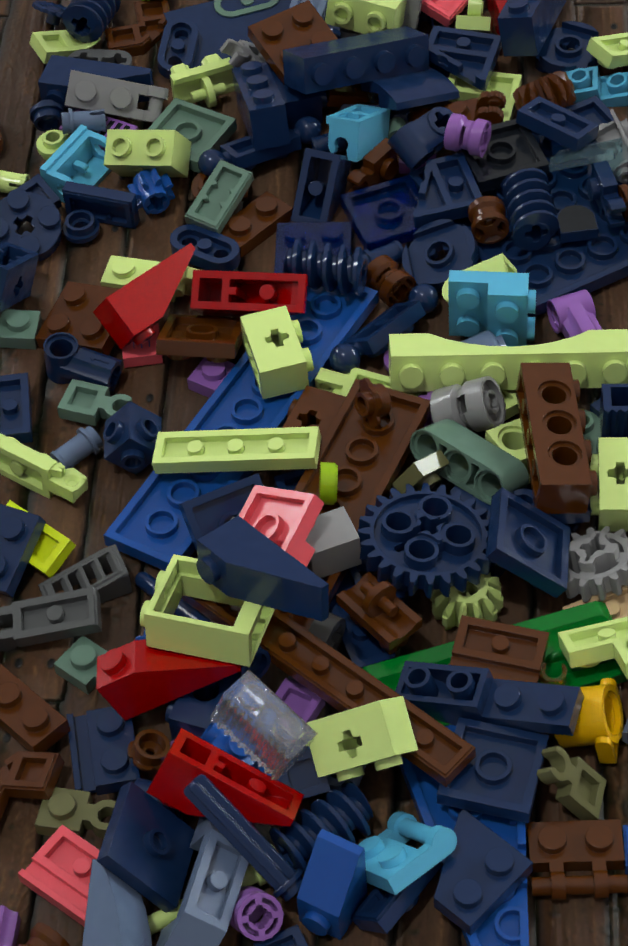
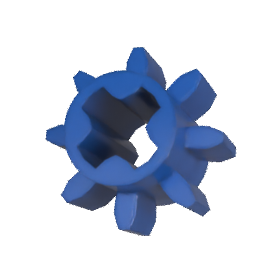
M156 168L140 171L133 178V184H128L127 186L130 193L136 194L138 209L143 207L146 215L163 212L169 206L170 200L175 199L171 189L174 185L169 175L166 173L159 176Z

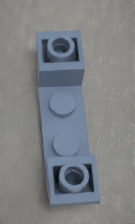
M199 817L189 847L198 851V855L177 918L161 930L156 946H219L227 932L249 862L206 817Z

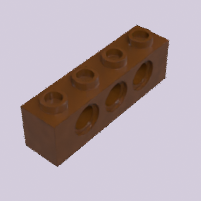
M521 363L516 397L534 506L547 514H586L590 496H596L598 480L596 471L589 468L592 448L590 439H584L583 436L586 428V415L584 409H578L580 400L579 380L573 379L570 363Z

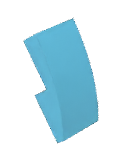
M598 66L565 71L575 88L576 101L574 104L596 95L607 107L628 106V72L600 76Z

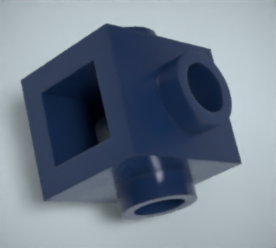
M129 401L105 421L103 432L104 459L135 475L140 473L148 465L152 464L157 434L162 432V418Z

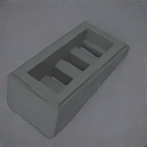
M116 544L97 551L38 584L41 595L56 594L55 592L61 590L64 592L72 591V586L79 584L81 589L96 587L100 594L101 604L131 593L132 587L128 570ZM96 578L97 582L90 585L89 580Z

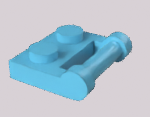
M403 811L393 813L387 822L386 830L378 836H371L358 844L365 849L367 883L397 895L455 850L457 845L455 832L442 825L431 827L417 822L413 815ZM412 839L423 845L416 849L405 843Z

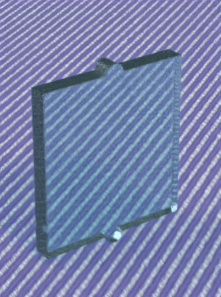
M622 138L585 145L577 152L570 149L559 150L554 157L550 158L549 170L552 172L613 160L618 153L623 151Z

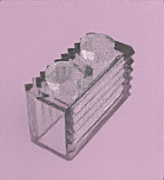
M250 670L223 693L210 716L211 723H217V729H224V735H230L231 742H237L238 748H244V754L251 755V761H258V767H264L265 774H271V780H279L304 755L318 734Z

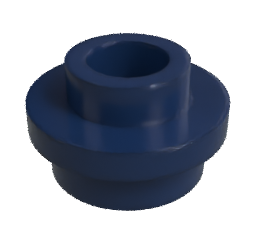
M42 100L30 109V120L40 131L57 130L62 125L61 112H65V109L60 103L53 100Z
M80 209L72 211L66 216L62 229L64 237L68 241L83 244L92 241L98 236L100 225L97 218L90 211Z

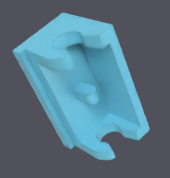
M356 104L326 116V124H329L328 147L330 152L336 153L338 151V139L342 137L348 142L346 150L348 161L358 162L363 160V157L384 138L388 139L390 109Z
M82 124L39 168L41 177L63 203L62 189L66 181L98 186L112 171L104 166L105 151L99 147V145L104 148L106 147L107 137L88 130L87 126Z

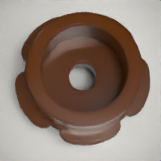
M146 729L139 732L135 740L129 743L127 754L129 758L133 759V764L138 769L146 772L158 771L170 749V741L162 732Z

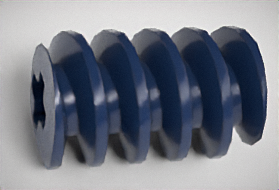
M72 0L62 13V22L74 39L85 43L97 41L118 12L121 1Z
M524 168L510 173L503 179L500 185L513 241L521 249L538 251L550 242L551 237L559 228L549 179L544 171L537 168Z
M296 238L292 248H289L285 257L283 273L307 274L311 289L318 290L323 284L326 291L333 292L338 286L341 294H348L354 288L356 296H361L366 286L368 263L363 258L361 247H356L352 257L348 256L347 246L341 244L337 254H333L330 242H326L323 251L318 252L316 240H311L307 250H303L302 239Z
M347 780L341 785V792L333 789L326 794V801L321 799L315 800L311 804V811L308 809L299 810L295 821H293L290 827L280 826V831L271 828L269 833L279 854L296 870L301 868L303 870L302 875L304 876L308 865L307 860L310 859L317 835L321 829L356 844L353 834L355 829L365 838L371 835L368 821L373 818V812L362 791L353 782Z

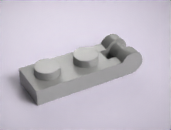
M71 70L65 106L86 111L104 109L107 115L153 123L162 113L163 102L168 100L169 89ZM139 96L150 98L148 110L137 109Z

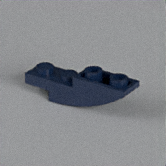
M405 661L395 692L432 718L452 725H457L458 718L462 717L534 733L540 732L568 736L574 735L584 700L581 688L576 686L494 679L488 668Z

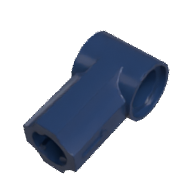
M54 333L45 339L43 349L46 372L51 381L57 384H69L72 379L107 386L109 391L112 392L115 390L123 370L122 360L79 346L78 340L70 333Z

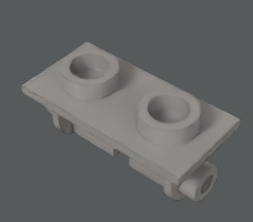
M611 109L610 112L614 120L599 125L598 136L595 140L599 144L604 157H606L605 159H607L616 180L621 183H627L628 120L626 118L620 122L615 111Z

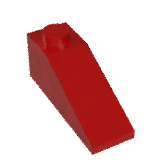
M189 243L106 297L93 311L120 349H123L132 342L138 347L156 334L153 327L164 316L195 251L192 243Z
M193 270L190 309L205 316L240 317L286 305L289 315L305 314L308 275Z
M146 639L134 640L97 657L96 690L126 721L240 672L241 665L147 647Z
M183 728L180 729L146 792L159 799L161 803L168 807L175 808L187 815L205 817L184 795L185 787L196 776L204 774L249 822L290 827L293 823L304 794Z

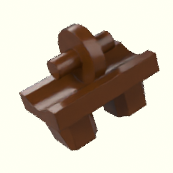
M370 572L366 573L352 588L341 591L336 595V603L350 615V619L359 627L365 628L379 641V645L388 654H393L406 645L409 641V636L422 627V618L396 596V588L388 581L379 583L377 578Z

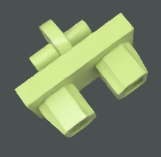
M215 53L205 56L201 61V66L191 69L184 63L172 66L170 68V81L173 99L178 98L190 103L204 100L208 108L215 107L217 105L216 96L235 91L232 68L234 67L229 63L230 57L221 59Z

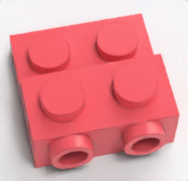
M254 485L239 516L307 567L315 549L306 542V539L325 503L312 493Z

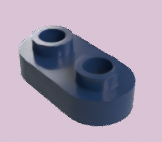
M178 17L170 20L164 27L157 55V63L160 74L167 79H170V68L174 65L184 63L190 69L193 67L199 42V29L193 20ZM178 36H185V37H187V39L182 40V39H179V38H177V37H178Z
M194 224L182 225L176 228L170 235L172 254L189 243H192L195 247L189 264L212 271H233L240 264L239 245L230 237Z

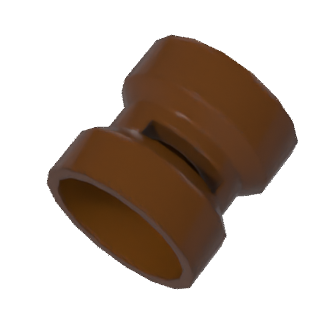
M381 255L368 264L366 287L377 290L380 299L389 307L395 303H402L408 300L411 289L416 286L415 278L407 271L399 270L398 263L388 255Z

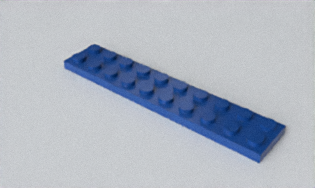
M309 283L307 284L305 314L290 315L291 320L298 319L303 335V343H300L301 347H308L312 356L314 370L308 372L309 386L315 387V378L320 368L330 369L329 356L332 349L352 337L378 304L379 293L377 290L365 286L363 294L356 296L354 288L348 294H341L338 286L333 292H328L323 284L318 290L311 289ZM245 351L184 431L282 428L287 420L288 410L292 401L299 399L304 390L262 399ZM153 470L103 535L105 545L111 546L116 544L118 551L165 571L173 554L191 557L196 550L178 504L247 478L253 471L155 474Z

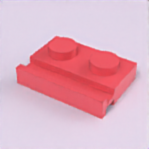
M62 824L35 853L31 864L25 870L22 868L17 874L22 884L84 927L92 859L98 858L100 850Z

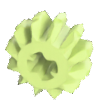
M490 572L488 575L481 574L480 584L478 585L467 581L466 592L464 593L457 590L454 586L450 587L449 597H445L439 589L433 590L430 601H432L434 618L442 620V625L446 631L455 626L459 627L462 615L495 622L497 620V613H500L503 608L504 597L501 594L499 577H491Z

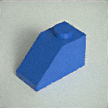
M321 829L317 835L297 895L299 921L316 935L326 936L328 934L341 941L352 923V914L368 896L365 849Z

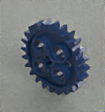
M423 483L421 491H415L412 485L406 484V491L403 494L391 488L389 499L377 495L375 506L367 504L365 516H360L357 533L360 537L361 545L360 559L366 560L367 572L378 570L377 581L379 583L392 579V585L396 590L402 585L408 586L409 596H413L418 589H424L426 597L431 599L433 590L439 589L445 597H449L450 587L453 586L464 593L466 592L467 581L475 585L480 584L481 574L488 575L491 563H494L486 558L490 520L487 519V508L475 510V498L462 501L461 490L448 495L446 494L445 485H441L435 492L430 490L428 483Z

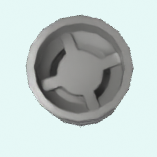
M490 376L466 381L462 386L455 384L439 388L431 394L430 411L433 423L443 419H451L472 432L474 430L478 433L495 428L505 422L506 410L503 394L497 382Z

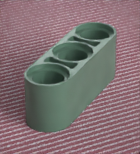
M443 419L416 430L410 438L411 453L417 461L441 449L450 464L439 475L491 505L492 496L502 487L513 493V491L518 489H526L529 484L528 470L519 459L454 420Z

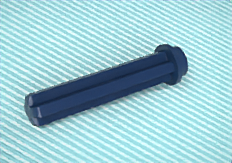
M200 774L196 776L185 787L184 795L275 890L272 895L275 898L281 896L285 902L290 900L300 889L303 880L301 876L303 870L301 868L295 870L206 775Z

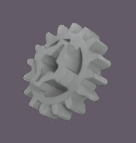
M605 526L602 531H594L590 527L587 528L586 535L580 536L575 532L572 533V541L569 547L567 598L572 599L581 594L583 602H587L592 595H598L601 601L606 599V593L613 592L618 596L621 595V586H628V537L626 536L625 529H620L613 534L610 531V526Z

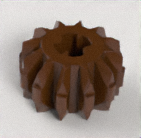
M556 71L517 88L513 93L514 105L516 110L540 96L566 108L573 105L576 101L575 88L566 72Z

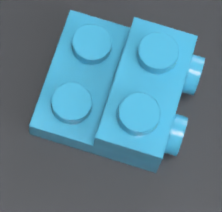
M449 270V336L472 337L488 330L494 333L496 337L502 335L506 346H526L527 340L534 341L536 317H528V313L535 314L536 290L529 289V273Z

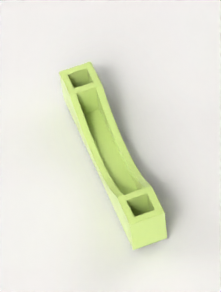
M628 329L587 330L576 336L559 341L526 346L469 344L445 339L430 333L389 334L390 389L400 392H430L455 384L462 386L466 381L484 376L492 377L499 385L500 390H516L521 363H570L572 377L579 380L580 388H601V384L628 383Z

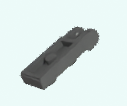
M88 587L12 602V605L0 607V628L13 626L12 629L0 631V653L1 651L14 650L17 646L24 647L102 632L100 594L97 588Z

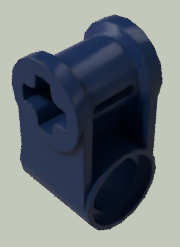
M435 107L415 121L405 124L388 140V145L410 171L416 170L444 147L446 125L453 112L445 107Z

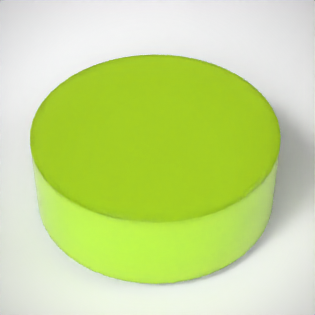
M320 462L319 498L325 503L324 505H334L337 502L338 465L335 462Z

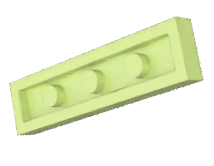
M319 426L158 432L152 466L155 474L317 469L321 433Z

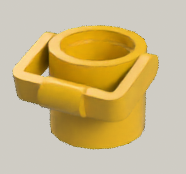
M603 678L600 680V685L580 687L584 700L574 735H554L559 745L563 748L595 745L599 763L616 764L619 740L623 732V709L616 680Z

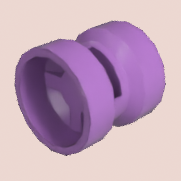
M451 114L445 129L444 148L456 152L464 149L470 155L483 157L491 137V121L480 118L471 121L465 115Z
M244 886L240 889L229 924L236 931L253 941H265L272 938L279 931L283 923L284 913L281 904L275 897L255 886Z

